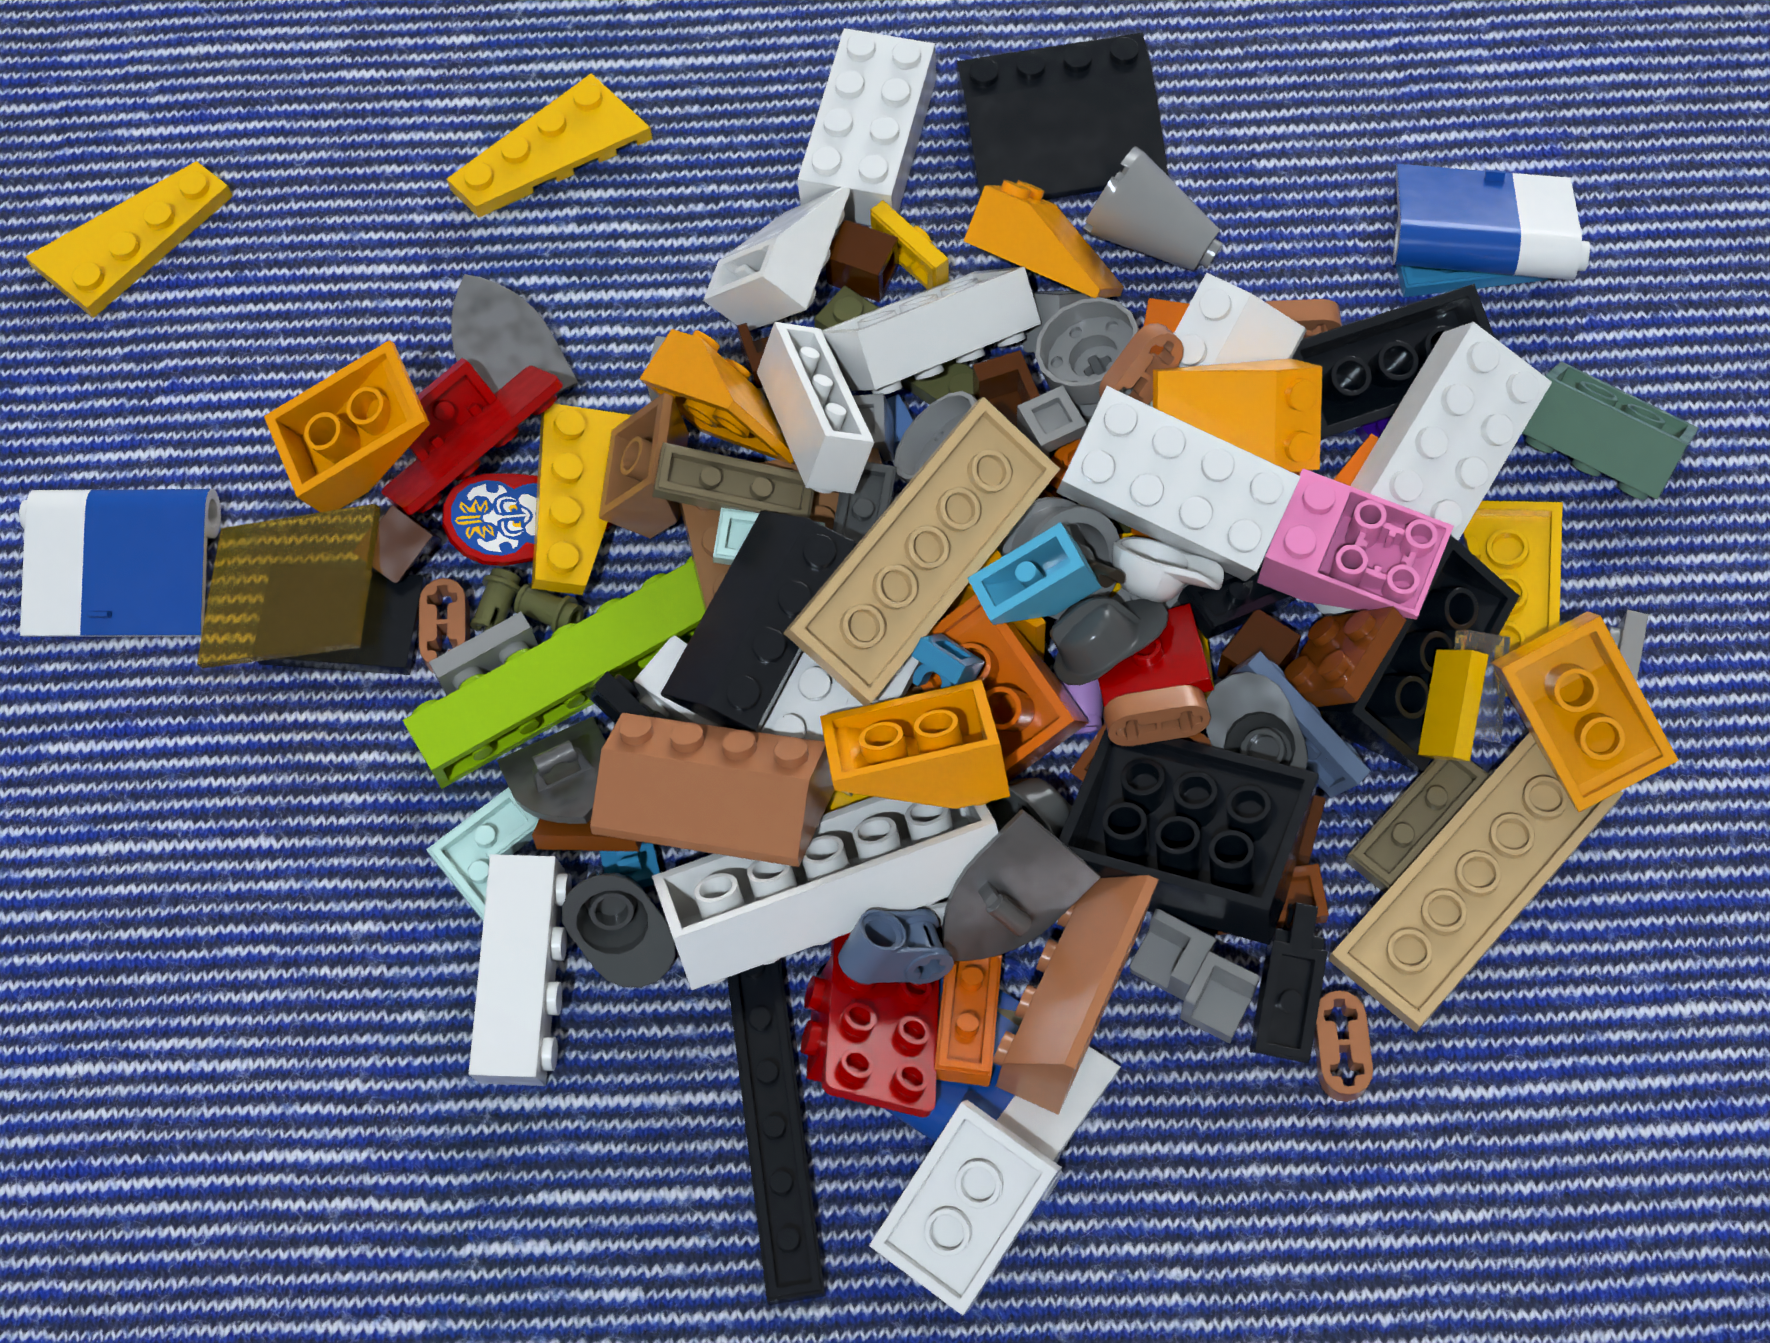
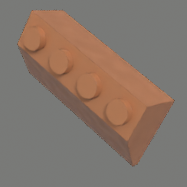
M622 713L601 749L590 823L591 832L595 835L799 867L834 792L825 742Z
M1150 875L1100 878L1058 919L1057 925L1065 929L1059 942L1048 939L1036 967L1037 970L1044 973L1038 988L1028 984L1023 992L1015 1012V1016L1023 1019L1016 1035L1008 1031L1005 1032L994 1056L993 1063L1002 1066L996 1087L1059 1115L1141 930L1159 879Z

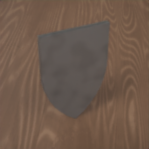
M464 274L457 290L451 317L452 343L457 361L461 358L468 360L494 394L523 369L531 365L559 378L563 386L556 394L578 384L552 332L543 318L528 302L496 282Z
M592 716L498 759L497 762L514 799L524 811L546 821L585 824L592 816L601 749L606 740Z
M1021 809L975 855L956 880L944 911L942 925L943 948L950 951L953 961L980 960L1015 950L1044 933L1101 876L1039 822Z

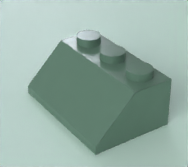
M1561 361L1545 375L1552 383L1522 432L1527 435L1525 441L1542 452L1552 454L1554 450H1557L1573 458L1571 464L1586 474L1598 477L1602 472L1620 481L1618 487L1635 498L1646 500L1650 496L1658 500L1699 427Z

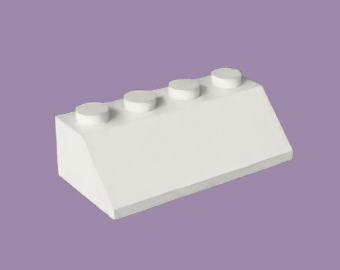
M1025 267L972 272L822 330L847 385L852 391L872 390L873 394L884 393L886 395L901 389L902 384L900 380L914 375L915 380H920L942 373L944 371L942 363L952 359H956L957 363H964L985 355L983 347L996 342L997 347H1003L1020 342L1025 339L1024 331L1040 325L1041 321Z
M1206 273L1174 332L1182 342L1184 349L1183 357L1177 367L1292 359L1307 329L1252 293ZM1153 400L1149 404L1151 407H1153Z

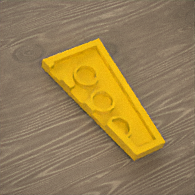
M591 73L449 176L447 182L450 190L480 218L533 194L534 186L553 179L559 182L574 175L573 169L596 158L601 163L616 156V149L635 141L637 145L653 139L651 128Z
M195 161L25 256V258L36 272L94 318L229 201L233 195L226 183Z
M553 404L541 413L531 589L583 595L608 521L599 519L611 432L612 429L632 415L561 404Z
M1482 501L1463 532L1465 547L1520 596L1491 648L1493 661L1560 625L1563 502ZM1498 677L1502 696H1508Z

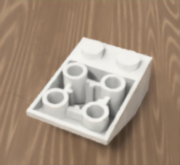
M844 186L784 212L720 259L703 301L734 324L747 323L749 331L807 310L815 298L816 290L814 288L821 269L830 258L831 251L829 247L835 231L845 217L843 209L850 189Z

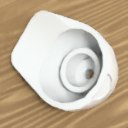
M1124 537L1113 544V568L1123 572L1125 577L1124 584H1121L1124 590L1137 597L1154 602H1167L1176 597L1186 584L1220 590L1222 587L1224 570L1216 561L1184 552L1160 541L1143 537Z

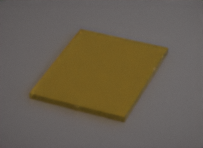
M376 504L221 528L210 592L207 597L208 603L197 665L201 668H210L359 648L362 639L370 579L372 578V565L381 508Z

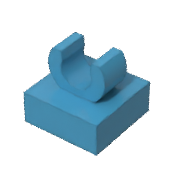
M942 633L921 637L911 656L923 664L915 670L912 681L917 686L924 685L934 672L941 678L942 685L940 689L975 680L985 661Z
M642 842L639 852L599 851L604 873H620L629 876L639 883L642 888L655 885L652 876L661 873L654 844Z

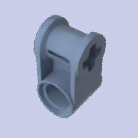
M874 909L866 911L861 915L838 955L842 971L850 979L861 984L895 982L931 983L947 975L953 968L954 961L950 951L941 945L937 934L939 922L936 913L929 909H916L912 911H883Z

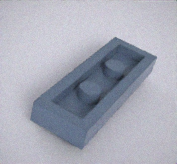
M1261 651L1237 665L1225 677L1251 672L1264 675L1280 686L1289 700L1306 743L1308 755L1306 770L1319 774L1318 785L1330 798L1359 785L1368 775L1370 770L1358 758L1356 750L1334 732L1322 719L1317 707L1305 700L1285 678L1282 669L1274 662L1268 660Z

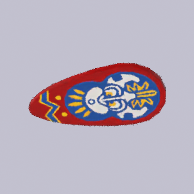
M515 473L481 474L464 479L451 489L443 505L442 526L449 542L463 556L483 565L507 566L533 561L538 476ZM608 522L605 532L614 524Z

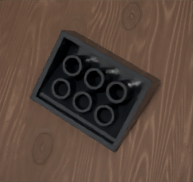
M1143 32L957 61V97L979 199L985 185L1002 186L1004 180L1017 183L1019 180L1034 185L1045 191L1042 197L1044 200L1103 191L1111 177H1115L1119 171H1123L1125 166L1121 162L1135 146L1143 150L1169 176L1153 71Z
M1105 729L1059 840L1095 869L1101 878L1150 875L1159 879L1147 910L1154 913L1156 909H1160L1181 921L1270 945L1287 899L1319 781V774L1180 738L1136 746H1121L1109 739L1107 729Z

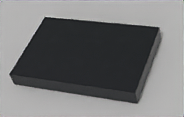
M275 565L254 657L259 665L410 675L419 631V599L422 590L428 583L424 575L406 574L400 583H394L380 572Z

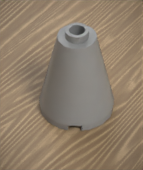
M1136 146L1133 147L1121 162L1125 166L1123 171H1119L1115 177H1111L1085 221L1087 224L1083 227V230L1092 236L1194 271L1199 264L1208 268L1223 245L1222 242L1215 239L1220 229L1143 150Z

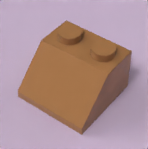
M664 392L612 429L599 519L650 539L674 525L682 513L679 502L652 497L660 449L663 442L683 447L688 445L689 432L673 396Z

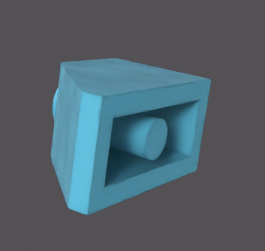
M1061 522L967 578L993 625L1057 615L1102 588L1080 547Z

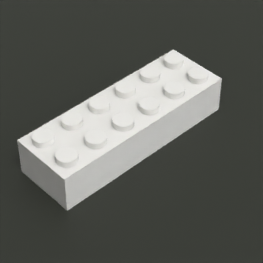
M871 797L823 814L799 867L711 854L653 875L652 879L691 990L708 984L722 982L727 977L760 965L774 963L782 957L812 946L826 944L834 938L851 933L861 915L866 911L874 909L883 911H911L919 907L931 906L937 901L949 897L956 880L964 868L998 833V828L986 804L951 809Z

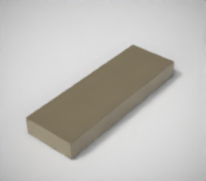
M663 442L660 449L652 497L721 511V508L760 513L762 510L810 519L814 490L805 487L798 471Z
M1434 759L1347 855L1345 862L1383 893H1386L1490 775L1471 760Z

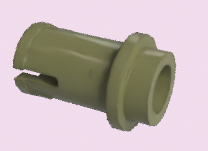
M493 568L490 575L484 576L482 583L485 589L475 616L470 623L474 630L480 631L481 627L484 626V631L506 620L511 605L521 588L519 586L521 578L513 572L501 568Z
M531 583L524 584L517 593L514 611L516 613L521 611L523 615L551 626L553 633L566 624H577L583 619L584 609L581 605L577 604L575 597L567 595L563 598L544 590L531 589Z

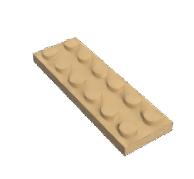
M982 397L974 403L784 631V634L863 706L871 704L912 654L920 638L925 637L966 587L969 583L967 578L979 571L1058 473L1060 468L985 397Z
M1529 732L1331 953L1329 961L1417 1033L1617 804L1623 792L1619 791L1578 812Z

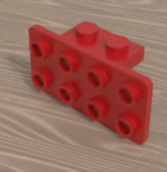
M461 358L417 395L430 423L408 448L417 460L382 489L381 493L390 503L407 515L415 512H426L441 499L442 493L440 491L454 479L462 480L468 477L479 467L481 463L479 458L493 446L499 448L511 441L519 432L517 426L531 414H541L551 407L557 399L555 394L563 386L562 382L557 376L531 365L523 369L494 394L468 360Z
M850 933L834 938L831 942V956L820 977H811L805 994L804 1007L811 1010V1020L807 1022L801 1040V1053L808 1055L806 1078L822 1082L823 1090L832 1096L917 1117H928L933 1111L936 1102V1070L934 1068L938 1033L939 980L926 984H913L911 982L858 983L850 979L842 971L838 961L840 949Z

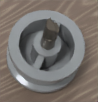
M1044 497L1035 500L1000 543L998 551L1002 557L1061 522L1080 547L1102 587L1084 599L1099 596L1109 597L1116 582L1124 584L1125 577L1123 572L1113 568L1112 563L1113 544L1120 540V537L1113 523L1104 514L1089 507L1079 506L1064 498ZM1067 609L1063 610L1062 612L1058 613L1057 615H1053V616H1049V617H1052V618H1054V619H1059V617H1060Z

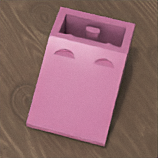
M1303 468L1300 473L1301 478L1265 555L1257 583L1310 603L1360 611L1394 606L1404 618L1417 620L1454 526Z

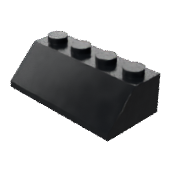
M1475 284L1302 339L1292 359L1322 366L1321 440L1391 418L1443 332L1475 322L1494 337Z
M761 510L665 684L661 696L722 727L761 732L804 652L784 634V631L854 549L856 542L809 518Z
M1450 535L1417 620L1405 618L1407 621L1359 700L1354 703L1317 707L1322 719L1349 741L1417 772H1424L1431 758L1418 755L1436 650H1474L1488 654L1520 596L1457 539Z

